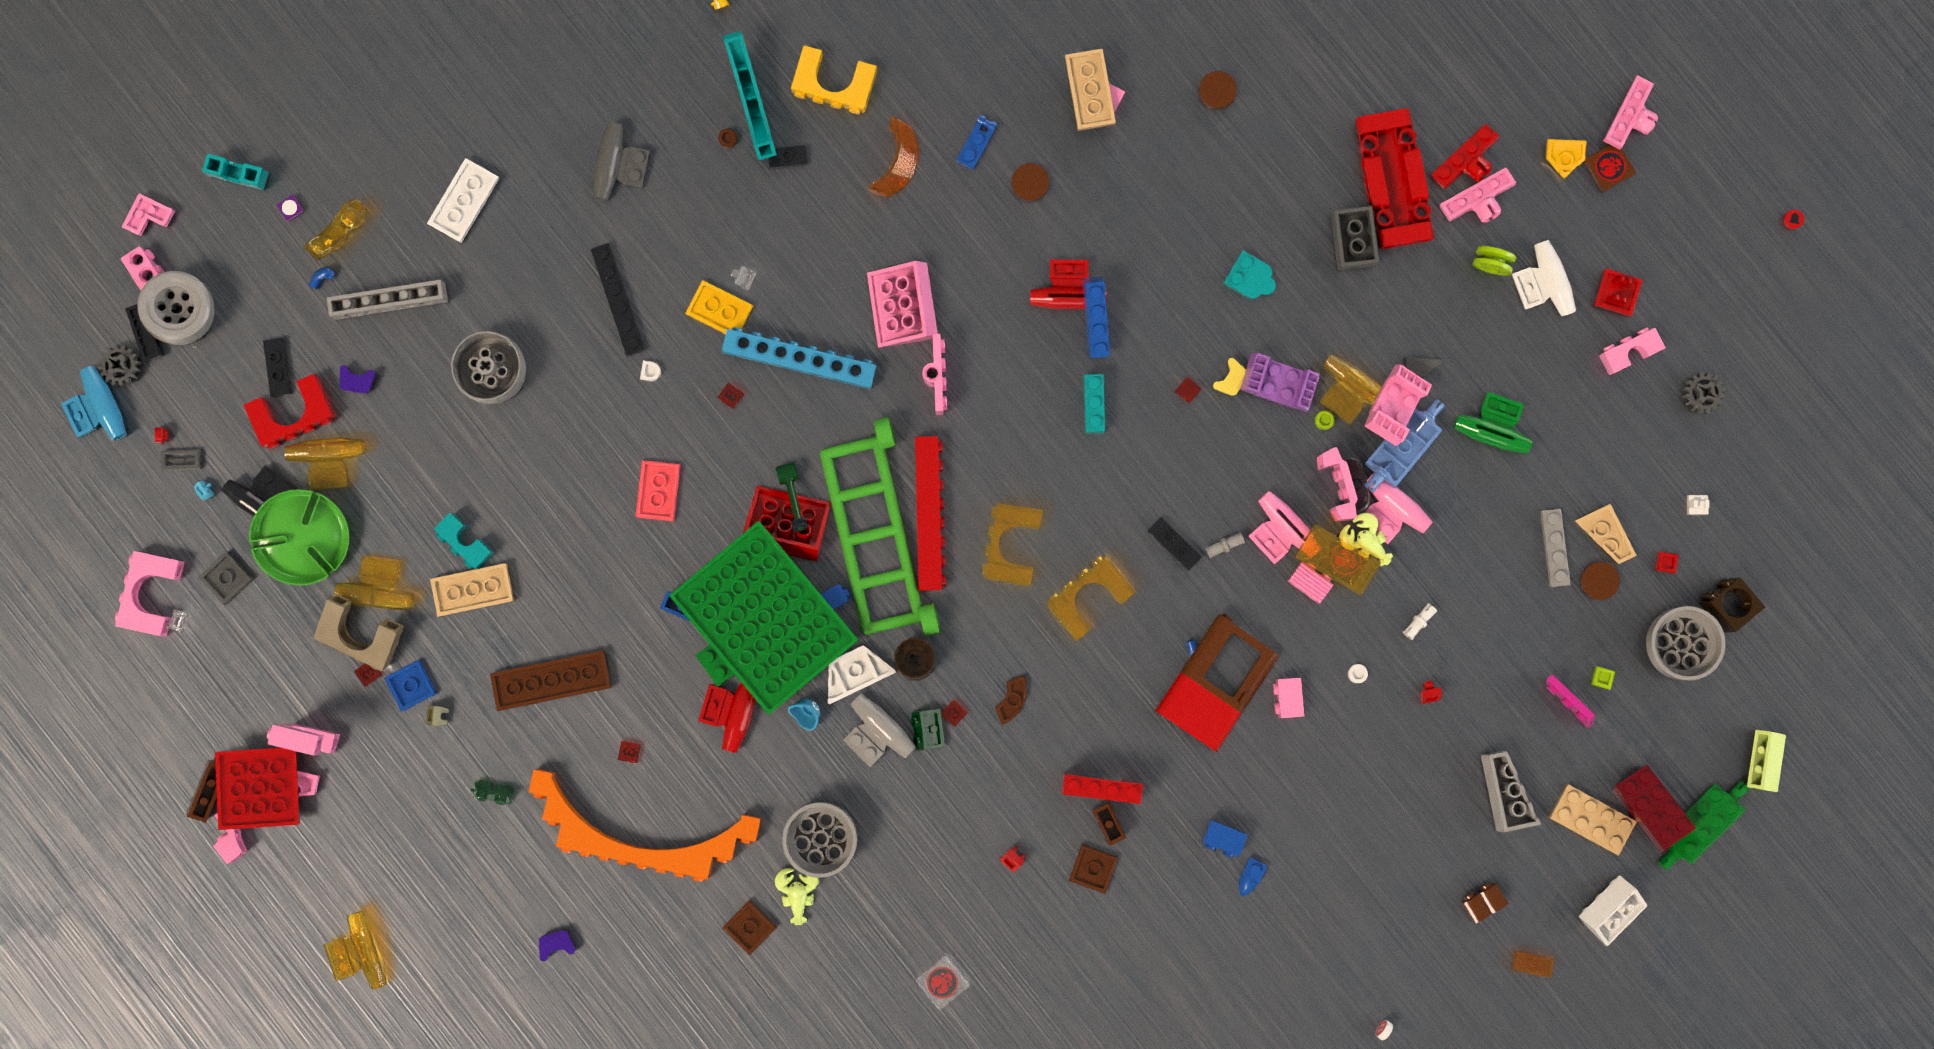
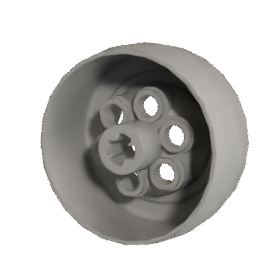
M167 271L154 276L144 285L138 298V314L145 329L156 339L167 344L186 345L199 340L208 332L215 316V304L210 291L198 278L181 271ZM169 293L175 294L173 299L167 298ZM184 294L189 295L187 301L182 300ZM165 304V310L160 311L158 309L159 305ZM176 307H180V309H182V311L178 314L174 313V311H176ZM194 307L193 313L190 314L188 309ZM166 317L172 318L170 323H166L164 320Z
M492 331L478 332L462 340L457 346L451 362L452 376L459 390L469 399L483 404H499L514 397L522 388L527 373L526 361L518 345L509 337ZM489 351V355L487 357L482 356L483 353ZM502 355V361H496V356ZM490 362V369H484V365ZM501 368L506 370L504 375H499ZM476 374H481L479 381L475 379ZM490 378L495 379V383L493 385L488 384V380Z

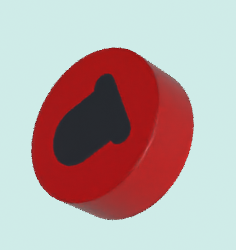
M1790 210L1784 215L1783 223L1788 229H1797L1803 225L1804 215L1799 210Z

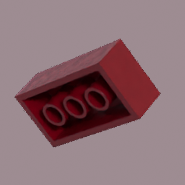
M1648 764L1613 788L1615 794L1660 853H1663L1696 829Z

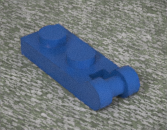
M981 114L956 162L973 170L998 123L987 120L986 116ZM982 126L988 128L986 133L980 130Z

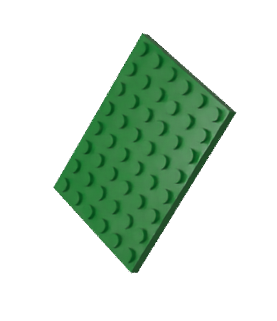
M760 521L756 522L669 595L768 715L859 640Z

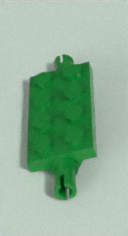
M1739 781L1728 793L1715 783L1685 813L1696 829L1669 848L1670 851L1658 861L1659 865L1664 867L1666 871L1678 859H1684L1692 865L1746 812V809L1738 803V800L1749 791V788Z

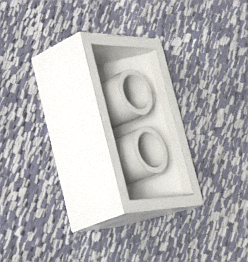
M1619 875L1610 882L1609 886L1602 893L1597 895L1588 907L1584 908L1579 918L1604 945L1608 946L1648 905L1637 889Z

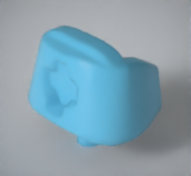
M201 480L194 486L200 499L206 501L214 496V492L210 489L211 483L207 484Z

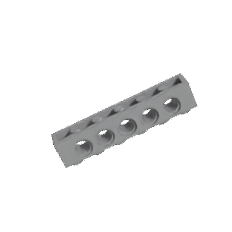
M441 280L326 297L329 317L335 320L448 302L446 284Z

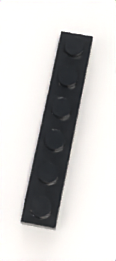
M606 243L592 248L591 252L626 356L629 357L646 351L610 244Z

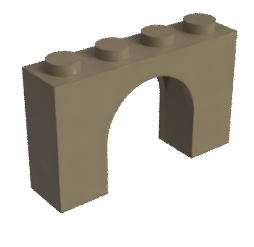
M336 593L326 600L313 639L318 640L323 645L336 649L339 653L353 657L358 662L368 664L375 670H385L392 661L404 626L386 618L379 624L372 643H360L350 636L346 628V618L352 601Z

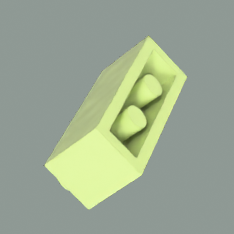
M1755 730L1747 787L1778 792L1786 735Z

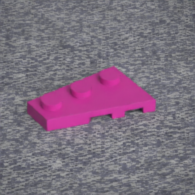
M1552 674L1547 679V689L1553 695H1557L1563 705L1570 709L1589 729L1594 724L1595 714Z

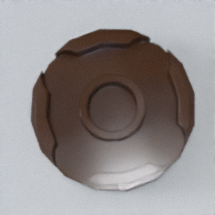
M1214 71L1205 75L1199 86L1201 101L1207 107L1215 110L1228 107L1234 101L1237 93L1234 79L1222 71Z
M1034 163L1019 166L1012 176L1014 194L1026 202H1034L1041 199L1048 190L1049 177L1047 172L1041 166Z
M1596 562L1584 568L1580 578L1581 588L1584 593L1596 600L1612 597L1617 592L1620 584L1617 570L1606 562Z

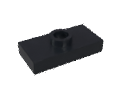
M805 145L775 148L777 155L768 158L770 169L808 165Z

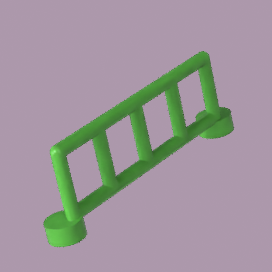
M889 416L874 420L876 436L825 448L820 452L861 630L865 635L921 622L925 636L941 633L934 603L922 605L885 451L886 448L896 446L892 424ZM873 449L881 481L840 491L832 458ZM884 492L891 525L850 534L843 502ZM894 536L902 568L861 578L853 546ZM905 579L912 612L871 622L864 589Z

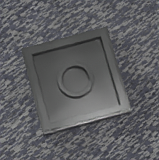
M229 551L222 554L198 577L223 605H227L254 580Z

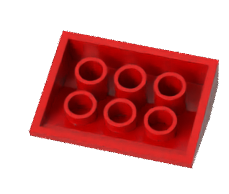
M756 486L743 533L760 521L788 555L817 562L831 502L797 495L801 516L806 518L808 528L796 532L793 531L791 524L794 516L788 492Z

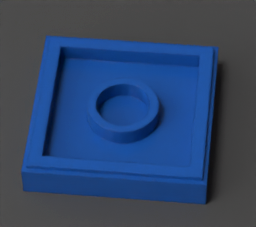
M420 660L384 677L401 712L437 694Z

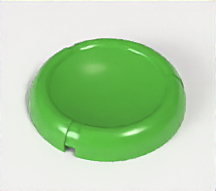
M295 489L284 491L271 497L258 509L250 526L249 543L251 542V552L257 564L269 576L286 584L309 585L327 578L332 571H336L341 565L348 550L349 529L343 513L330 499L310 490Z

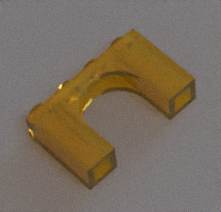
M997 503V507L992 508L991 518H994V525L989 526L988 537H991V544L986 545L985 556H988L987 564L983 563L982 575H985V580L1027 587L1031 586L1034 567L1009 563L1001 556L998 543L1001 535L1010 528L1021 527L1040 530L1043 510Z
M1100 556L1092 563L1094 566L1089 571L1084 569L1077 575L1079 579L1075 583L1070 581L1062 588L1064 590L1063 593L1059 596L1055 593L1047 600L1049 602L1047 605L1048 609L1075 641L1091 630L1075 607V596L1082 586L1090 583L1100 584L1110 592L1120 605L1135 593V590L1107 557L1102 559Z

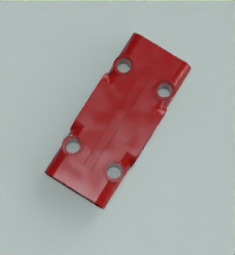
M1405 108L1356 118L1360 141L1359 150L1362 153V171L1369 206H1372L1374 213V225L1377 229L1380 249L1416 244L1435 239L1430 218L1431 208L1427 203L1429 200L1428 187L1419 147L1416 146V133L1413 130L1410 110ZM1402 135L1409 136L1410 142H1404ZM1365 142H1371L1373 149L1366 148ZM1417 209H1423L1425 212V216H1419L1417 214ZM1380 215L1386 216L1387 219H1388V222H1387V223H1382V222L1379 220V216H1380Z

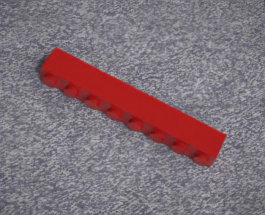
M938 436L915 437L919 591H942V586H946V575H942V567H945V556H941V548H945V536H941V529H944V517H940V510H944V498H940V491H943V479H939V472L943 471V460H939V452H942V441H938Z

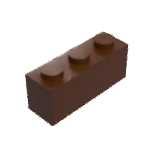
M210 759L207 761L186 813L187 817L204 823L207 822L217 797L215 761Z

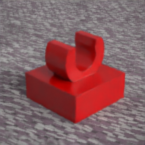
M1432 680L1424 682V690L1421 691L1419 697L1421 704L1440 701L1442 697L1441 688H1434Z
M1017 846L1013 849L1010 848L999 859L1013 873L1025 862L1023 861L1025 858L1024 853L1020 857L1015 853L1018 849Z

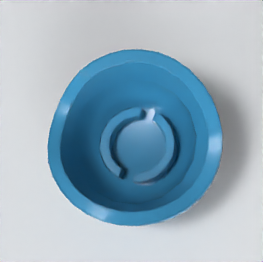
M802 698L788 707L789 714L803 729L812 731L817 727L821 712L819 706L813 700Z

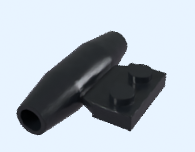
M264 465L254 478L252 489L230 479L225 483L221 492L240 510L254 518L258 509L268 499L281 492L295 490L297 487Z

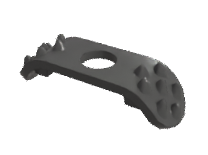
M1345 457L1342 460L1346 461L1358 499L1355 503L1356 513L1364 511L1370 504L1369 488L1365 487L1367 479L1360 460L1354 457ZM1356 479L1362 481V488L1360 490L1355 487Z

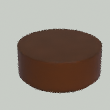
M727 128L719 133L718 140L722 147L730 149L737 144L738 137L734 130Z

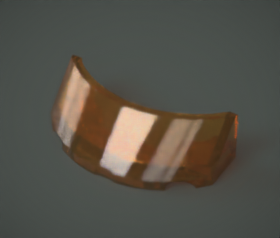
M893 116L890 118L889 130L894 133L895 142H897L894 160L887 172L879 180L869 185L870 193L886 198L893 196L910 182L915 174L919 159L918 142L912 128Z

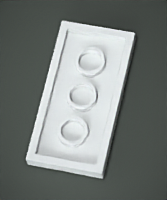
M465 158L427 224L462 243L500 178Z

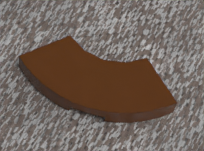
M1025 676L1006 682V697L1002 703L995 707L1002 725L1012 720L1019 713L1025 702L1027 693Z

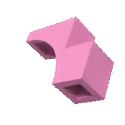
M241 829L226 830L227 833L216 839L218 842L213 845L226 864L234 863L248 851L241 836Z

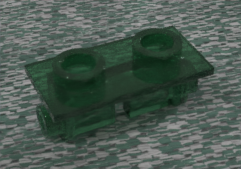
M479 780L475 781L474 789L471 788L473 797L479 801L491 800L499 805L511 804L509 796H512L513 788H510L509 785L497 783L495 790H493V782Z

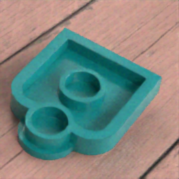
M1242 250L1223 283L1248 299H1256L1261 294L1270 295L1276 287L1274 279L1271 278V267Z

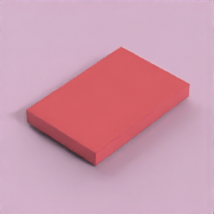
M642 460L636 518L674 522L680 464Z

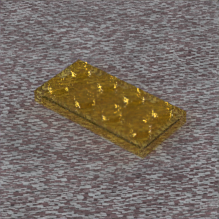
M1315 523L1294 556L1359 595L1363 594L1381 562Z

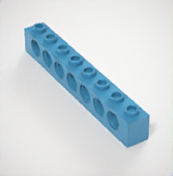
M736 327L726 331L722 347L723 354L867 389L872 387L876 365L871 360L862 359L861 362L854 360L855 357L844 354L841 357L837 356L834 351L825 350V352L817 351V347L810 345L804 348L800 347L797 342L788 341V343L780 342V338L769 336V339L763 338L760 333L751 332L747 334L743 333V329ZM742 339L749 341L747 348L739 347V342ZM760 344L768 346V350L765 353L757 351V347ZM780 348L787 351L786 355L782 358L776 356V351ZM803 353L805 355L804 361L797 362L794 359L795 355ZM817 357L824 360L823 365L820 367L813 364V360ZM834 362L842 364L843 367L840 371L832 369L831 366ZM854 366L861 369V373L857 376L850 373V369Z

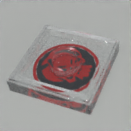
M946 955L915 979L939 1011L970 986Z

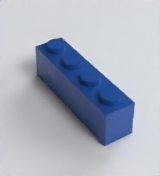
M1102 277L1082 278L1088 354L1090 358L1109 357L1105 282Z

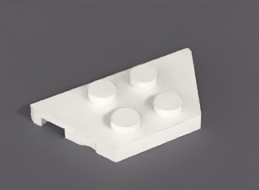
M864 645L836 658L828 666V704L896 673L895 669Z

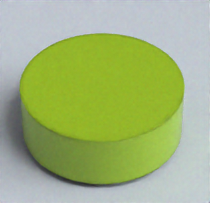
M1321 411L1315 416V425L1320 430H1328L1334 425V416L1329 411Z

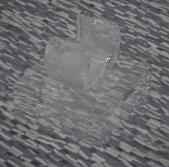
M742 266L740 271L733 269L730 276L736 279L734 282L736 285L748 291L756 273Z

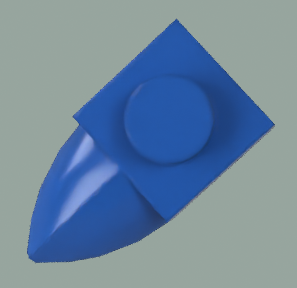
M1250 857L1248 858L1239 879L1240 896L1243 897L1255 889L1257 884L1260 883L1267 865Z

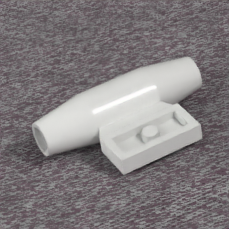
M1546 240L1534 245L1538 268L1529 267L1512 274L1524 309L1527 310L1541 305L1550 297L1561 317L1576 312L1571 285L1562 262L1550 241Z

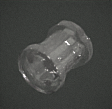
M173 609L171 621L166 627L183 632L185 620L190 614Z

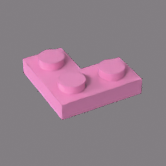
M139 193L122 228L139 236H142L149 220L167 228L175 211Z

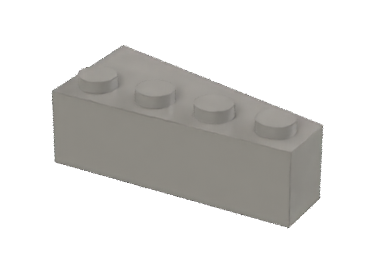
M1497 751L1481 755L1496 831L1508 832L1541 825L1539 818L1536 817L1533 811L1534 808L1531 802H1529L1525 794L1524 786L1517 777L1518 774L1507 751Z

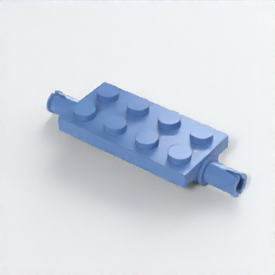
M1435 399L1431 406L1423 412L1415 408L1406 426L1410 431L1405 440L1397 446L1384 440L1366 461L1365 465L1375 472L1369 481L1365 483L1367 489L1374 483L1370 491L1375 492L1384 480L1395 488L1442 432V429L1435 423L1436 416L1445 408L1443 403L1436 408L1440 400Z

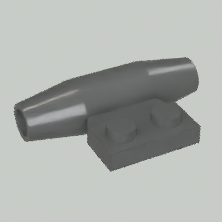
M612 122L607 124L599 146L594 171V198L608 201L616 179L623 185L642 189L650 151L635 147L623 149V125Z

